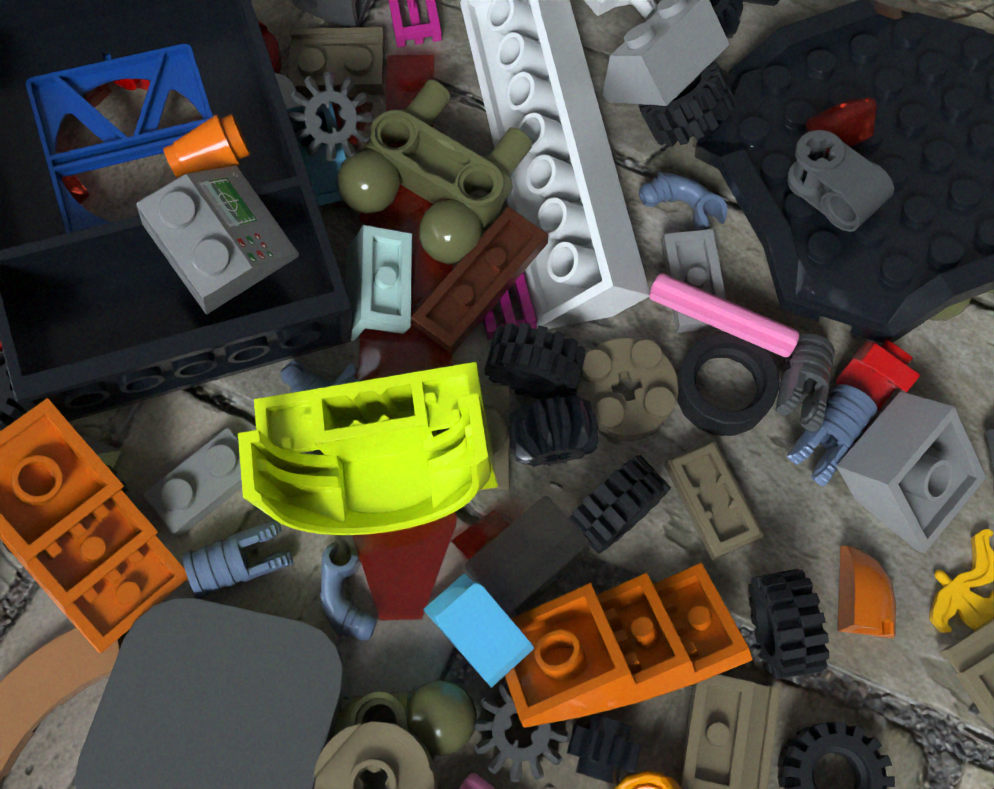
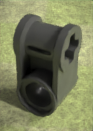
M815 130L804 134L798 141L795 151L797 161L790 167L787 177L789 188L795 195L803 198L823 213L834 226L841 230L855 231L893 195L894 185L888 173L879 165L868 161L846 145L837 135L829 131ZM827 148H829L830 152L828 158L825 159V152ZM804 170H805V171L808 172V173H807L805 182L803 183V182H802V177H803Z

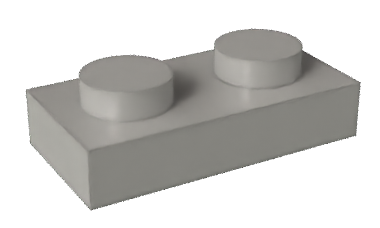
M707 229L664 234L661 244L667 275L727 300L714 230ZM673 310L677 333L718 329Z
M227 427L142 494L170 531L178 538L183 536L242 488L238 439Z

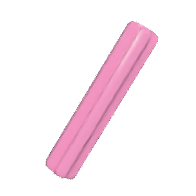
M664 273L659 274L655 278L649 292V298L652 301L783 357H789L792 354L799 340V332L796 329Z

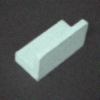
M363 225L347 248L345 289L352 307L351 341H354L365 328L404 334L411 327V233Z

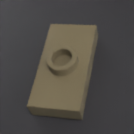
M715 440L666 461L664 466L712 561L754 543L764 536Z

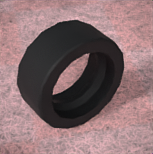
M717 332L701 338L687 351L677 374V402L683 415L698 429L719 436H735L753 429L769 412L780 389L779 370L771 353L762 347L727 332ZM713 358H729L741 363L752 373L756 382L757 392L753 401L745 409L737 412L723 411L711 406L700 396L696 387V376L704 363Z

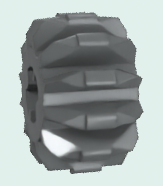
M325 72L323 78L325 90L319 91L315 80L311 76L304 79L306 87L313 94L309 100L300 92L292 91L290 98L295 103L305 106L304 112L288 111L291 122L305 121V126L294 131L297 141H301L309 134L313 136L306 149L308 155L314 156L322 142L326 144V159L328 161H335V144L341 143L344 152L351 157L355 154L354 147L348 141L351 135H354L362 142L368 141L369 135L357 128L356 123L373 122L374 115L370 112H356L355 110L356 107L369 100L366 92L358 93L350 100L347 98L354 85L352 78L346 77L337 92L334 91L335 78L333 72ZM329 102H335L340 105L338 115L343 119L342 124L337 129L331 124V131L321 129L322 119L316 114L317 109L322 104L329 108Z
M503 683L499 685L500 696L505 703L503 707L500 708L488 697H484L481 701V706L484 710L495 716L493 722L476 719V731L492 732L493 738L480 741L475 745L476 753L484 754L497 747L500 753L491 761L488 767L493 774L501 769L505 759L508 758L513 760L510 771V780L512 782H519L521 779L522 761H528L531 774L536 780L544 777V772L537 756L542 754L550 763L559 765L562 757L557 751L547 746L548 742L551 740L558 743H567L570 741V733L564 730H551V723L536 725L537 730L530 735L532 745L526 748H518V740L511 745L505 737V732L511 729V718L518 715L508 684Z

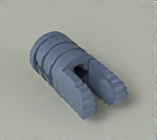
M845 384L837 385L832 391L831 397L827 399L822 427H820L819 431L816 430L815 432L805 429L788 453L787 458L795 465H798L813 453L814 448L818 444L826 448V452L815 466L811 478L817 484L824 487L837 471L836 465L847 454L849 449L853 447L854 442L861 435V431L866 428L869 420L873 419L877 413L876 404L868 395L855 387Z
M274 519L232 534L226 540H219L212 545L202 546L196 551L188 550L183 552L184 568L198 599L204 598L210 592L215 593L224 587L234 586L237 582H247L294 564L289 550L272 553L252 563L248 561L244 547L274 538L282 531L280 523Z

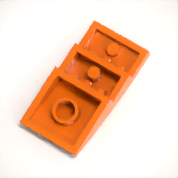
M47 398L0 431V539L97 652L102 653L126 633L140 616L152 606L161 603L183 584L188 577L185 568L156 536L158 531L121 490L124 485Z
M701 562L652 584L648 574L645 573L596 595L592 584L589 583L511 618L514 624L531 642L534 649L505 675L520 722L525 728L580 718L639 703L696 684L750 662L753 659L747 643Z

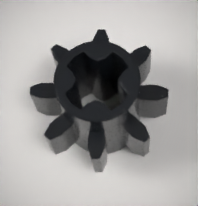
M595 714L590 715L587 728L575 725L567 750V754L579 757L575 772L618 785L621 770L635 773L642 745L629 741L632 726Z

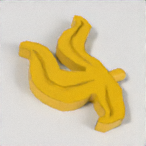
M984 529L977 532L971 538L973 563L969 572L960 573L951 579L943 570L935 571L934 576L943 587L934 595L933 604L929 612V620L939 632H952V628L948 625V620L955 615L956 611L961 620L973 630L994 617V590L988 598H983L970 591V588L980 587L994 581V551L989 544V538L993 535V531Z

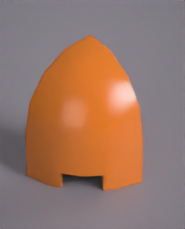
M841 546L838 631L893 639L896 636V599L892 580L876 559L859 548Z

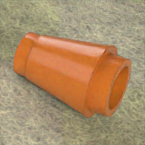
M216 114L174 141L173 144L163 148L166 159L177 178L187 173L240 165L239 159L251 155L233 114L223 118Z

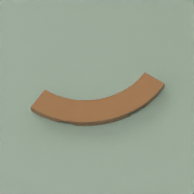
M74 628L32 653L0 682V784L3 777L8 776L20 752L35 733L34 729L57 706L65 704L69 699L87 687L110 676L123 642V635L105 651L98 653L77 628Z

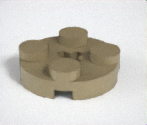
M633 338L612 339L601 343L586 353L575 396L591 401L593 412L597 415L599 431L607 433V437L617 441H636L656 433L670 417L678 397V378L672 363L662 354L660 346L654 341ZM626 378L638 385L639 389L635 390L633 400H625L622 393L614 394L612 387L618 385L619 379Z
M375 721L349 726L336 734L321 751L316 761L313 778H316L314 789H365L366 784L361 775L367 769L372 773H378L383 769L388 775V779L385 782L387 789H437L438 786L437 773L433 768L431 756L420 739L404 727Z

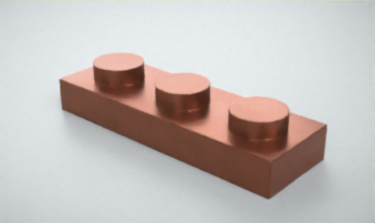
M508 206L479 239L476 247L462 258L412 315L413 325L453 355L548 244V234Z

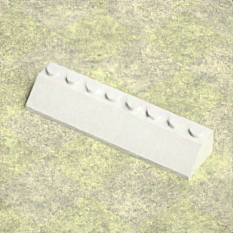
M461 0L460 5L494 148L510 127L524 132L532 142L531 150L510 176L513 190L506 199L511 209L548 234V244L524 271L537 320V329L539 325L551 329L613 317L648 298L650 292L570 0Z

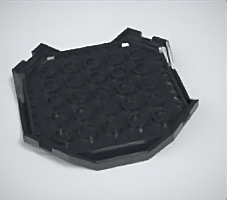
M857 0L778 28L731 69L726 81L735 99L734 109L728 111L730 116L725 121H717L719 127L715 130L706 129L703 131L704 137L700 138L696 144L695 157L719 169L762 244L781 310L817 322L820 316L852 326L850 331L852 334L882 344L886 340L894 343L945 308L994 290V34L987 33L983 29L922 13H910L875 0ZM824 130L837 135L846 145L861 156L883 168L893 182V195L855 231L848 232L834 226L823 213L803 198L795 195L789 188L787 177L790 167L797 161L795 156L797 143L804 134L810 131ZM827 148L825 152V159L828 158L830 152L829 148ZM804 170V174H803V177H802V182H803V183L805 182V179H806V176H807V173H808V172H806L805 170Z

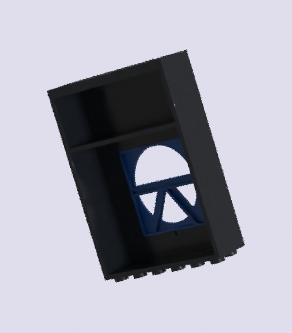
M0 0V341L15 401L28 412L48 398L66 420L70 422L352 342V307L251 0ZM145 79L151 81L134 135L130 137L122 133L88 103L83 96L92 89L115 80ZM171 90L179 92L188 99L203 117L202 120L157 130L168 94ZM67 114L74 115L104 142L56 154L59 130ZM218 114L220 118L233 114L251 154L239 159L240 165L237 167L295 247L299 257L206 315L142 225L140 215L114 222L97 217L73 198L63 183L62 177L164 153V147L173 144L174 141L214 115Z

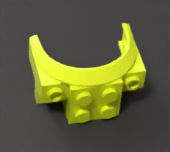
M477 362L254 399L256 430L238 433L243 498L279 523L300 531L326 535H367L403 530L448 516L468 504L480 490L498 487ZM449 428L443 433L437 435V430ZM320 450L324 455L304 454L303 452Z

